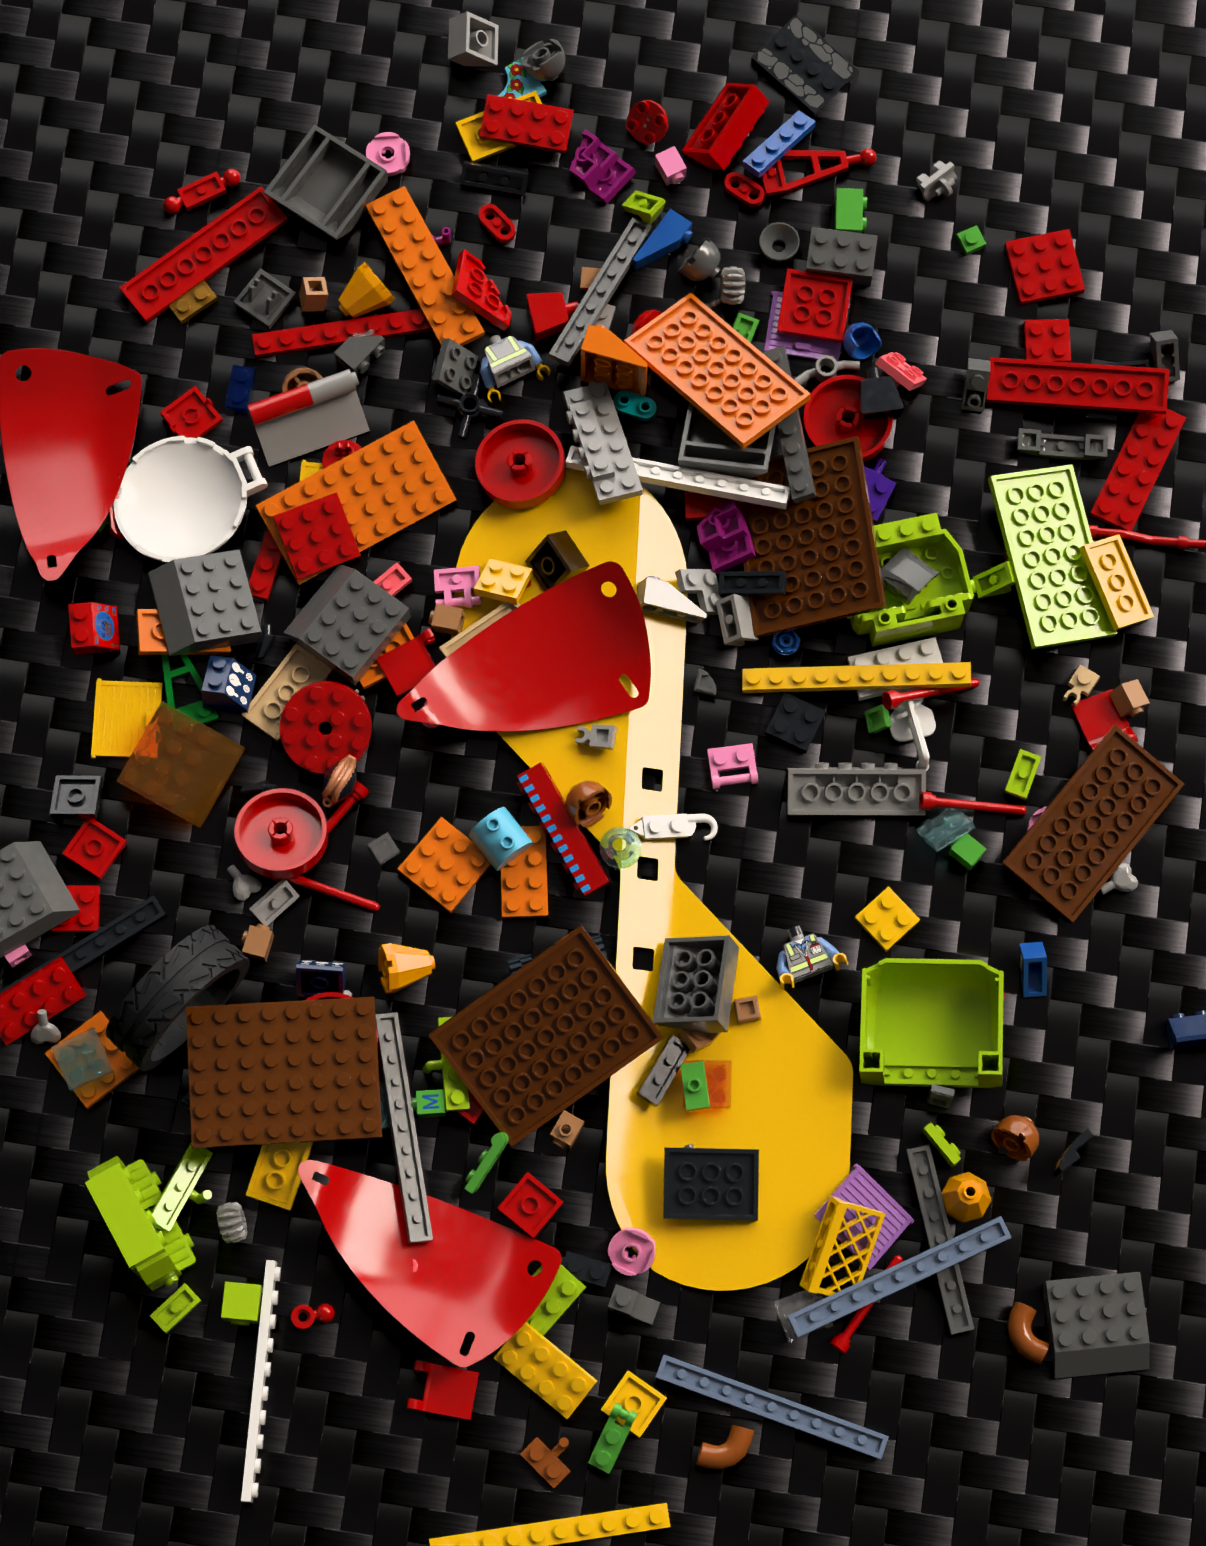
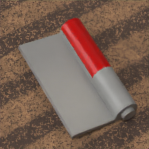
M348 369L247 405L268 466L326 447L336 441L345 440L370 431L356 392V385H359V381L355 372L351 373Z

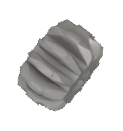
M724 267L720 279V299L723 303H728L729 305L741 304L745 293V272L742 268Z
M229 1202L218 1206L216 1212L217 1221L223 1240L227 1243H235L246 1239L248 1231L242 1206L237 1202Z

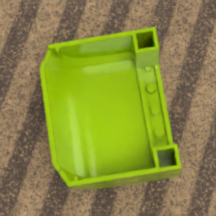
M885 958L869 968H863L859 1065L861 1083L873 1086L931 1087L932 1084L943 1087L994 1088L1002 1086L1004 972L989 966L981 960Z

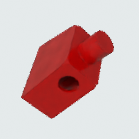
M563 293L527 294V305L536 341L562 332L569 322L568 317L572 316L577 309L578 301L565 304Z

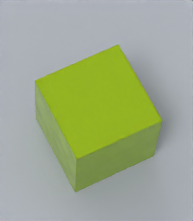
M225 1282L221 1318L224 1321H230V1324L249 1326L250 1323L260 1324L263 1287L256 1284Z

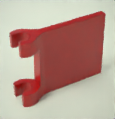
M431 629L423 631L416 638L377 658L397 697L411 691L436 667L424 646L435 641V636Z
M1113 689L1081 700L1076 707L1071 704L1090 752L1094 750L1114 725H1117L1135 742L1138 741L1126 716L1120 717L1109 695Z
M416 1360L414 1371L428 1373L423 1400L409 1398L406 1409L470 1420L479 1372Z

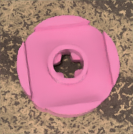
M384 132L375 136L371 143L369 142L366 148V157L386 169L387 176H394L406 170V166L410 161V150L408 143L400 138L399 135L392 132ZM386 150H390V153L394 154L389 159L382 156V154L386 153Z
M625 1227L617 1232L608 1246V1255L613 1267L618 1272L628 1276L647 1271L656 1256L654 1239L644 1230L635 1227ZM626 1247H636L638 1255L628 1256L629 1252L626 1250Z

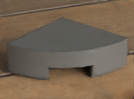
M699 669L694 692L716 697L714 680L706 671Z

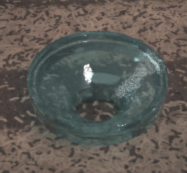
M613 828L601 840V856L604 862L613 868H629L641 856L642 844L640 838L629 828ZM617 839L625 840L626 848L622 851H616L613 848L614 841Z

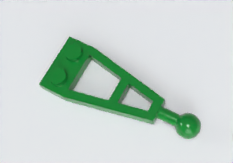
M161 655L168 712L176 734L220 720L216 709L203 708L202 700L175 709L172 680L191 674L200 691L202 690L203 681L187 655H180L185 666L170 671L169 656Z

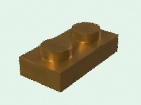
M204 280L169 305V309L182 325L218 299Z

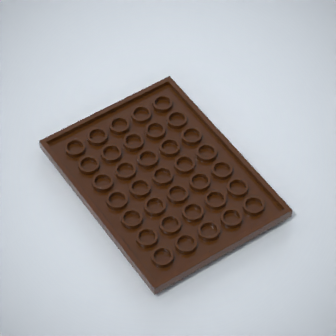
M858 436L807 448L816 492L815 498L795 504L790 490L786 509L738 501L756 557L743 562L744 571H785L787 573L786 595L748 596L755 637L761 638L887 608L861 444ZM784 456L771 457L768 472L750 480L790 487Z
M582 924L429 1033V1037L499 1131L505 1132L509 1136L508 1143L511 1147L664 1039L662 1033Z
M375 997L186 1007L192 1149L382 1138Z

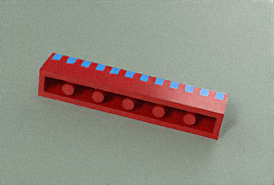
M540 762L517 775L520 780L517 782L523 795L527 793L531 801L528 802V805L534 814H539L542 820L539 824L544 833H549L553 841L550 843L556 854L561 853L565 860L562 862V865L567 874L572 873L576 881L573 882V885L579 894L583 893L584 896L588 897L610 884L611 881L580 826L568 815L565 800L545 764Z

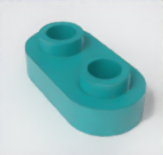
M626 390L619 391L613 398L616 412L641 421H649L656 415V403L651 398ZM626 398L628 402L623 404L620 400ZM647 405L649 409L643 410L641 407Z

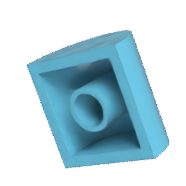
M505 807L498 808L487 815L469 833V837L496 871H499L534 844Z

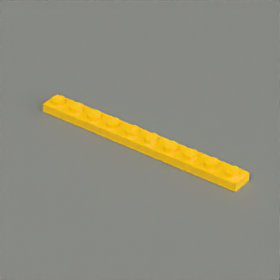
M971 662L743 669L742 690L743 693L971 687Z
M667 1503L432 1538L429 1539L430 1546H552L670 1528Z

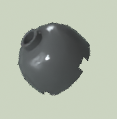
M549 39L551 43L544 44L543 40L539 41L523 53L524 60L521 59V63L528 75L534 80L553 81L564 69L566 56L558 40Z
M706 237L697 245L699 248L690 253L680 266V270H678L691 281L701 282L708 277L713 279L720 271V268L717 267L721 260L720 252L717 246Z

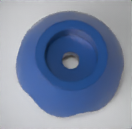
M794 630L774 634L771 642L777 653L786 656L797 651L800 637Z

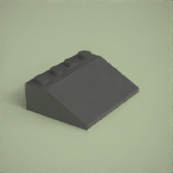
M730 935L665 938L653 1016L655 1025L703 1033L728 1032L739 952L738 945Z

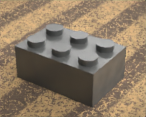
M812 227L806 272L853 279L852 284L871 286L878 236Z

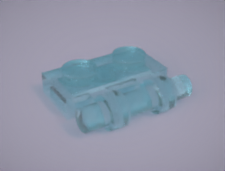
M945 808L940 811V815L932 820L924 821L923 825L916 830L921 837L924 836L926 843L938 852L973 830L975 826L972 820L964 813L959 812L958 809Z

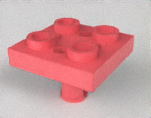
M891 352L879 357L875 365L893 378L896 388L901 384L911 391L922 386L927 379L918 367H911L905 362L906 359L897 352Z

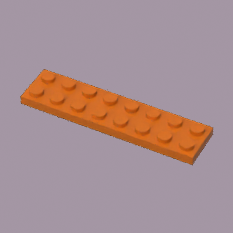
M403 186L366 204L365 206L440 346L443 339L450 338L459 345L464 346L484 336L485 332L473 310L464 303L457 301L451 295L454 275L406 187Z

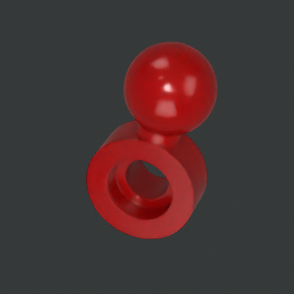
M321 1304L316 1310H313L308 1305H299L293 1309L291 1321L296 1328L307 1329L317 1319L323 1323L330 1322L334 1318L335 1311L329 1304ZM301 1313L307 1315V1320L304 1322L298 1319Z

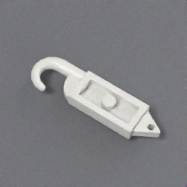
M708 814L642 816L640 821L628 828L629 831L643 837V840L687 838L695 832L696 823H708L710 825L711 832L709 835L704 836L703 839L705 841L714 838L718 830L717 822Z

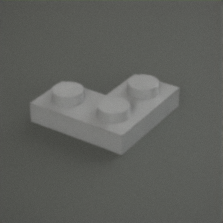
M712 569L677 570L675 576L679 592L697 594L700 609L707 615H718L716 601L720 600L721 596L718 594L719 586L716 573Z

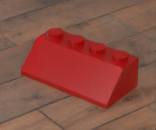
M727 83L682 149V152L710 169L725 170L737 150L741 148L747 135L753 130L755 123L764 113L770 101L754 84Z

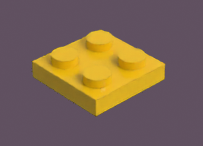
M490 558L474 587V595L517 605L532 577V568Z
M889 886L854 918L885 951H888L920 921Z
M627 1371L601 1408V1411L610 1416L615 1403L622 1405L623 1409L638 1413L630 1432L640 1438L667 1397L630 1371ZM617 1418L616 1422L624 1426L625 1420Z

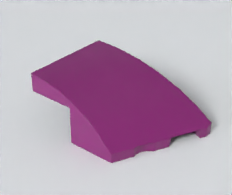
M585 129L582 133L581 145L576 149L575 159L572 161L569 170L587 189L608 204L636 174V171L632 166L621 160L614 151L602 144L598 137Z
M727 499L719 508L715 507L709 516L697 525L700 544L709 552L712 570L716 574L756 557L749 529L737 500Z

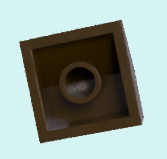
M566 530L547 534L525 560L528 568H532V574L544 592L586 571L590 566Z

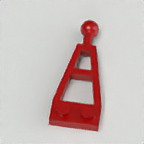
M870 148L862 150L860 154L846 156L845 151L789 150L781 159L810 160L813 174L786 184L780 159L761 176L765 197L786 194L848 171L851 164L862 163L865 166H871L876 161V153ZM819 160H839L840 164L821 171Z

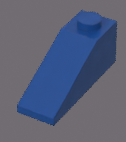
M670 209L633 258L632 268L637 270L680 248L683 242L687 243L693 234L692 222Z

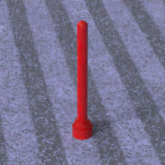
M977 678L971 679V687L924 688L904 693L896 692L895 690L886 691L882 695V702L887 710L895 709L902 702L979 686L980 682Z
M356 781L353 793L344 800L326 822L328 834L356 800L364 799L368 795L369 790L358 781Z
M921 792L919 796L920 810L930 811L935 807L1018 815H1024L1027 812L1026 807L1020 805L936 798V795H932L931 792Z
M299 875L285 879L288 882L371 911H378L380 908L379 904L374 901ZM272 878V881H275V882H277V883H278L280 880H282V879H274V878Z
M896 1255L886 1269L901 1263L903 1258L900 1255ZM874 1303L857 1310L844 1331L837 1336L834 1335L829 1342L834 1349L842 1354L847 1352L850 1347V1337Z

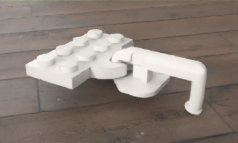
M936 637L848 657L849 666L943 663ZM924 688L856 690L859 701L879 696L882 697L886 691L895 690L896 692L904 693ZM924 698L902 702L898 708L894 709L890 716L892 725L890 727L891 735L899 742L914 740L919 760L916 762V769H926L927 771L929 769L930 755L924 737L932 735L936 729L933 712L921 704Z

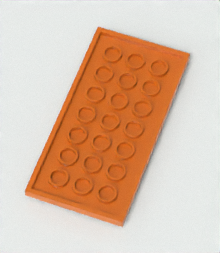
M689 293L624 340V343L648 363L647 366L743 449L811 400V394L692 293Z
M413 420L255 505L297 584L300 585L330 568L297 580L273 519L274 515L337 492L359 552L457 499Z

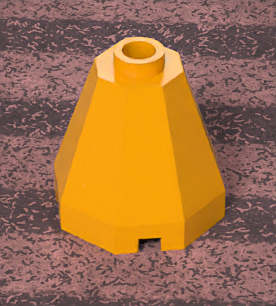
M364 262L357 268L338 299L341 303L338 307L346 317L351 315L353 318L389 305L395 298Z
M391 943L382 944L378 948L379 971H382L384 976L380 978L385 993H395L431 975L432 969H435L433 955L430 956L427 950Z
M970 1172L950 1177L941 1192L946 1214L961 1223L981 1219L991 1202L986 1181Z

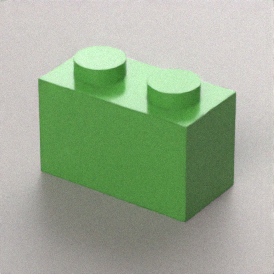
M837 188L835 195V230L854 233L866 231L867 217H863V210H867V197H863V189Z

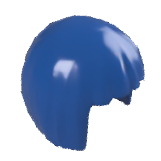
M864 322L852 324L843 337L844 349L853 359H866L874 355L882 346L878 333L871 325Z

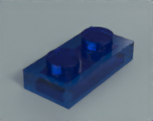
M239 365L232 366L225 409L241 412L248 411L247 405H249L255 368Z

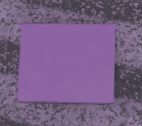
M771 291L773 299L764 351L784 345L788 356L818 360L823 355H829L838 362L841 343L777 333L783 292Z
M856 1163L851 1173L831 1196L885 1213L867 1269L870 1270L910 1223H914V1220ZM829 1198L813 1215L820 1223ZM846 1209L844 1219L847 1223L857 1217L853 1209ZM870 1215L863 1219L867 1229L874 1225L877 1216ZM859 1222L849 1227L852 1237L863 1231ZM845 1230L839 1233L836 1238L840 1243L849 1240ZM866 1236L855 1242L859 1251L867 1246L868 1240ZM852 1244L846 1247L852 1254H855Z

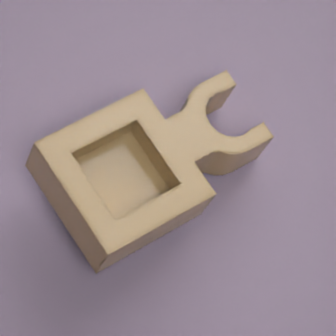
M1080 665L1068 683V686L1072 689L1066 692L1063 700L1066 701L1069 696H1074L1076 700L1073 706L1076 707L1080 701V695L1083 694L1088 697L1100 676Z

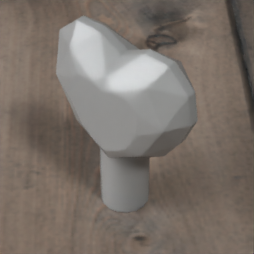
M1121 863L1111 875V880L1106 882L1100 890L1102 894L1113 889L1124 892L1133 891L1137 888L1138 880L1131 874L1130 865Z
M231 865L227 869L234 879L233 893L238 900L245 901L251 893H257L261 890L262 884L258 878L241 874L235 865Z
M45 1009L38 1010L39 1023L34 1026L31 1032V1041L36 1045L45 1042L57 1043L61 1039V1032L55 1025L48 1022Z

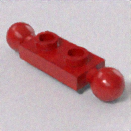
M228 169L224 172L223 177L220 178L216 171L177 190L180 197L171 196L166 198L163 204L164 209L169 214H176L182 205L185 206L187 211H190L227 193L225 185L236 186L240 182V173L235 169Z

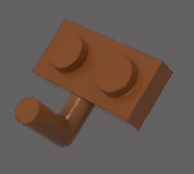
M536 1437L520 1453L553 1488L571 1472L557 1458L569 1445V1441L565 1437L561 1438L551 1451Z

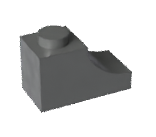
M1172 330L1150 333V349L1155 368L1170 369L1169 382L1180 380L1177 336Z
M616 1284L608 1310L653 1325L660 1302Z

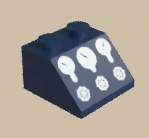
M210 655L201 690L203 708L248 713L256 675L233 658Z
M299 960L296 964L297 996L311 997L325 992L344 994L346 963Z

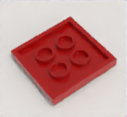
M1070 229L1005 242L1004 246L1020 305L1085 292Z
M787 268L777 333L842 344L853 279Z
M337 492L273 516L297 580L361 556Z

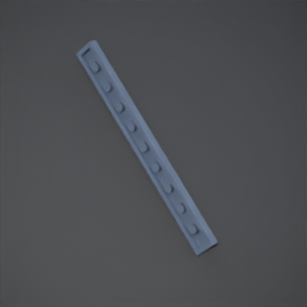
M1000 1216L788 1315L787 1318L796 1337L799 1338L1012 1237Z
M663 1355L655 1377L880 1460L889 1436L667 1355Z

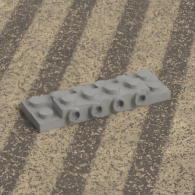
M607 382L564 391L563 397L568 409L566 412L569 425L573 424V439L575 443L579 442L578 454L580 460L585 461V476L587 479H591L599 505L643 495V489Z
M824 762L815 763V767L788 768L787 814L925 815V810L919 809V796L921 792H926V769H902V767H898L897 763H884V767H875V763H861V767H852V763H838V767H829V763Z

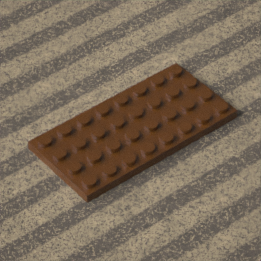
M1114 725L1001 864L1067 921L1073 923L1183 787L1184 783L1117 725Z

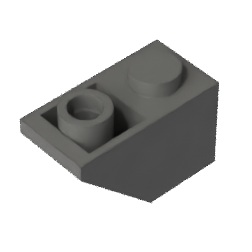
M382 336L349 337L334 352L335 359L346 370L349 369L351 373L355 372L357 376L368 369L374 357L378 358L385 350V340Z
M968 358L961 409L984 412L990 377V361Z

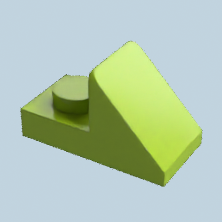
M635 190L622 204V207L626 212L640 216L643 222L651 225L662 213L666 202L663 198Z
M1006 561L973 577L978 598L1009 593L1012 591L1011 586L1016 583L1011 561Z

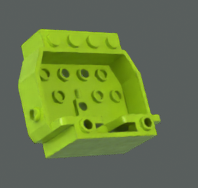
M937 513L874 525L881 569L885 566L883 562L890 561L905 547L933 570L940 573L921 590L920 594L914 597V600L909 605L884 589L887 608L847 617V619H850L854 632L857 635L869 633L871 645L875 647L960 629L965 613H968L974 596L973 593H976L974 580L969 578L962 548L946 529H941Z
M118 1156L88 1171L90 1180L85 1182L129 1268L152 1291L164 1284L167 1287L176 1283L179 1280L178 1277L182 1275L181 1271L195 1264L196 1258L191 1249L195 1245L188 1233L183 1234L177 1221H175L168 1233L152 1225L156 1223V1220L151 1212L162 1194L158 1187L162 1183L157 1173H151L143 1160H138L125 1167Z

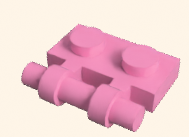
M479 566L434 570L435 593H444V599H436V604L451 607L465 606L466 608H473V605H482L481 596H472V591H474V587L480 578ZM452 592H464V597L452 598Z

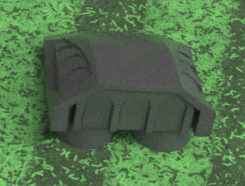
M905 547L881 569L884 589L907 605L940 573L933 570Z

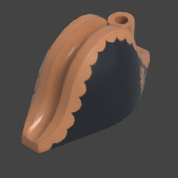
M349 754L324 773L322 778L324 806L328 808L333 807L348 798L355 790L356 758Z

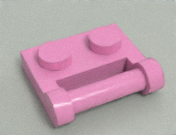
M753 743L707 749L713 789H719L720 786L758 783ZM749 768V773L718 776V772Z

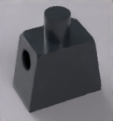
M878 367L868 368L866 370L867 379L861 380L858 387L859 422L901 417L904 407L893 378L891 376L881 377Z

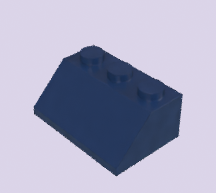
M1206 1010L1194 1012V1016L1185 1017L1184 1013L1170 1016L1171 1019L1165 1022L1169 1050L1206 1046Z

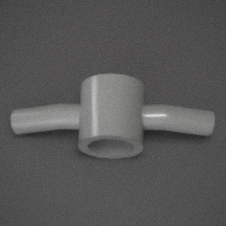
M823 355L817 360L815 368L806 370L794 380L802 385L810 378L815 377L822 383L827 379L836 377V373L839 370H859L860 361L842 360L837 362L832 356ZM821 367H830L832 371L829 373L822 372Z

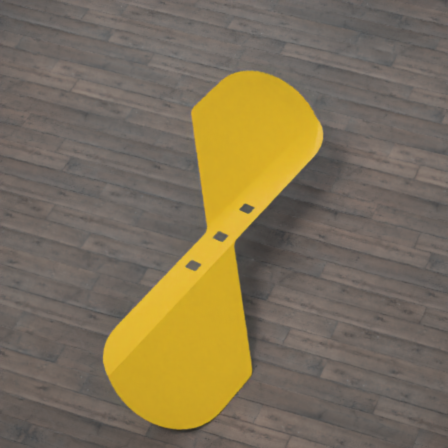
M566 469L564 480L557 492L537 506L514 509L502 506L494 501L481 514L467 535L460 551L456 568L479 566L481 576L490 558L528 567L525 560L546 535L564 530L567 531L590 565L588 569L608 561L618 563L629 578L636 595L638 583L648 576H657L660 580L670 583L679 591L675 572L679 569H686V561L680 540L670 518L659 502L643 485H641L643 495L599 505L591 479L586 478L585 472ZM533 574L530 579L531 585L526 588L518 602L520 606L544 592ZM605 582L602 584L601 590L605 596L612 597L616 594V586L613 583ZM454 592L453 598L464 597V592ZM682 593L685 597H688V593ZM481 596L482 605H473V608L457 607L462 608L466 615L462 631L505 602ZM642 610L651 656L650 694L645 706L611 717L575 725L539 730L496 732L530 768L540 762L545 764L565 802L570 789L574 785L586 780L598 782L611 793L612 804L610 809L606 807L601 813L604 817L596 824L586 828L618 862L620 868L616 972L652 1021L665 938L730 935L739 947L728 1032H721L711 1045L694 1053L690 1050L682 1063L704 1061L711 1108L687 1112L681 1067L658 1106L654 1107L636 1095L669 1036L674 1035L682 1040L679 1034L683 1029L656 1025L664 1039L610 1077L606 1180L611 1206L620 1229L622 1230L625 1227L639 1228L647 1232L654 1239L656 1256L650 1267L653 1271L669 1280L698 1289L714 1291L747 1289L780 1278L809 1258L821 1224L813 1215L849 1175L853 1068L847 1055L785 990L781 989L780 984L680 880L675 869L676 838L643 840V837L628 830V828L640 821L642 816L677 814L686 621ZM622 674L619 677L621 684L631 697H637L638 690L629 677ZM593 724L614 725L617 728L614 750L592 749L589 746L590 742L584 746L578 745L575 742V738L581 739L585 733H579L577 727L584 726L592 731ZM643 767L663 771L661 792L642 789ZM639 856L658 860L657 881L637 878ZM634 947L653 949V971L633 969ZM757 995L761 1020L738 1024L734 1000ZM693 1144L694 1148L759 1149L758 1221L663 1219L664 1147L684 1148L685 1145ZM631 1246L635 1253L638 1255L636 1247Z

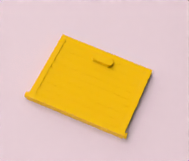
M97 678L91 758L95 759L98 756L158 759L163 683L101 681L100 678Z

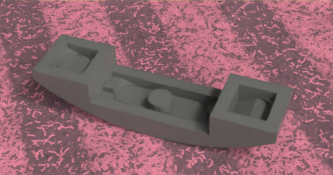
M1019 428L1017 451L1026 454L1066 460L1107 458L1108 436L1086 434L1085 437L1044 434L1041 433V430Z

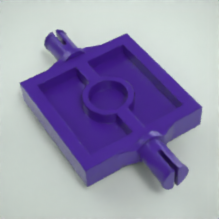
M880 458L874 469L864 466L874 523L877 522L896 485V482L881 474L887 462L884 460L879 467L882 461Z

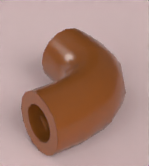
M1015 1302L1007 1325L1010 1341L1019 1354L1029 1361L1040 1365L1047 1353L1049 1343L1038 1339L1032 1333L1031 1325L1037 1311L1023 1303Z
M731 1425L729 1437L724 1444L712 1445L702 1442L696 1466L722 1470L736 1465L746 1456L752 1443L754 1430Z

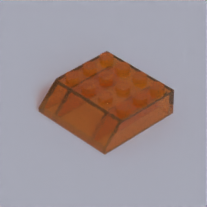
M161 702L118 777L117 782L201 828L244 752L245 747L170 705Z

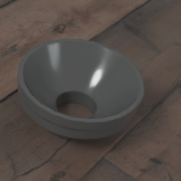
M781 222L772 223L764 228L759 239L763 255L774 262H785L791 259L798 251L800 242L797 231L789 224ZM775 242H782L785 245V249L782 252H776L773 250L772 245Z

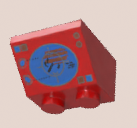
M93 602L68 604L71 647L75 655L120 651L117 606Z

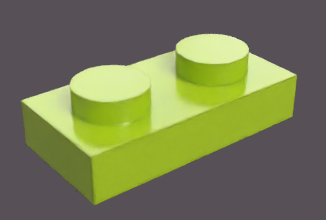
M1020 749L1004 793L1026 800L1041 756Z
M932 1123L923 1128L922 1133L951 1168L961 1160L959 1157L961 1153L953 1143L949 1144L945 1140L944 1136L946 1135L938 1125L934 1126Z
M184 1283L150 1317L167 1334L201 1300Z

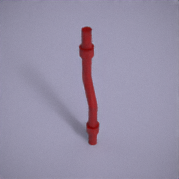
M1089 525L1093 539H1097V537H1112L1119 534L1121 539L1149 545L1178 547L1181 550H1187V548L1205 549L1206 540L1188 539V536H1179V538L1150 536L1128 530L1098 528V525Z

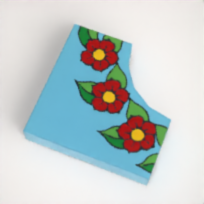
M524 57L505 67L508 83L504 91L498 96L515 99L536 90L540 98L546 94V89L540 81L534 80L528 75L521 63V59L524 60Z

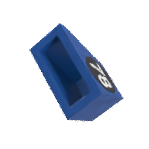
M1043 942L1019 944V965L1023 997L1047 996V955Z

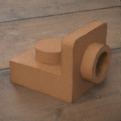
M683 1029L679 1036L691 1052L694 1053L711 1045L721 1032L703 1033Z

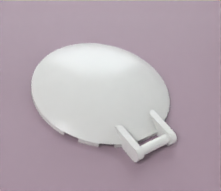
M175 436L157 441L141 450L132 458L133 461L127 467L117 493L119 494V499H115L113 503L115 519L122 535L133 548L143 555L163 562L207 555L220 548L234 534L242 521L247 497L266 489L268 486L265 478H262L253 458L254 452L252 447L246 446L229 453L227 450L216 445L215 442L205 438ZM244 460L254 480L248 484L239 465Z

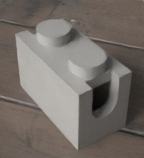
M732 594L716 601L724 644L741 647L745 645L744 641L758 640V637H755L753 632L748 596Z

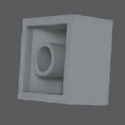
M468 11L450 18L448 59L463 66H497L499 25Z

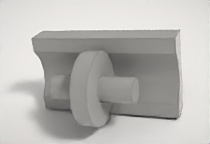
M938 161L932 167V176L929 177L922 173L916 178L917 186L920 188L924 200L929 201L935 195L939 196L942 193L946 196L953 193L951 186L955 184L957 179L953 163L944 164Z

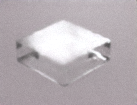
M388 832L368 844L380 865L400 853Z

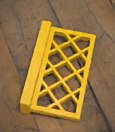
M830 1196L800 1286L811 1293L831 1296L841 1291L840 1286L848 1281H851L852 1285L861 1282L885 1213ZM846 1209H853L857 1217L846 1223L844 1219ZM870 1215L877 1216L874 1225L867 1229L863 1219ZM859 1222L863 1231L852 1237L849 1227ZM845 1230L849 1240L838 1245L836 1241L837 1235ZM866 1236L868 1240L867 1246L859 1251L855 1242ZM852 1244L855 1254L845 1259L841 1250ZM838 1253L841 1262L830 1267L828 1263L830 1256ZM858 1258L860 1262L859 1269L851 1273L847 1264ZM844 1266L848 1276L837 1281L833 1272ZM830 1275L834 1284L827 1288H821L822 1279Z

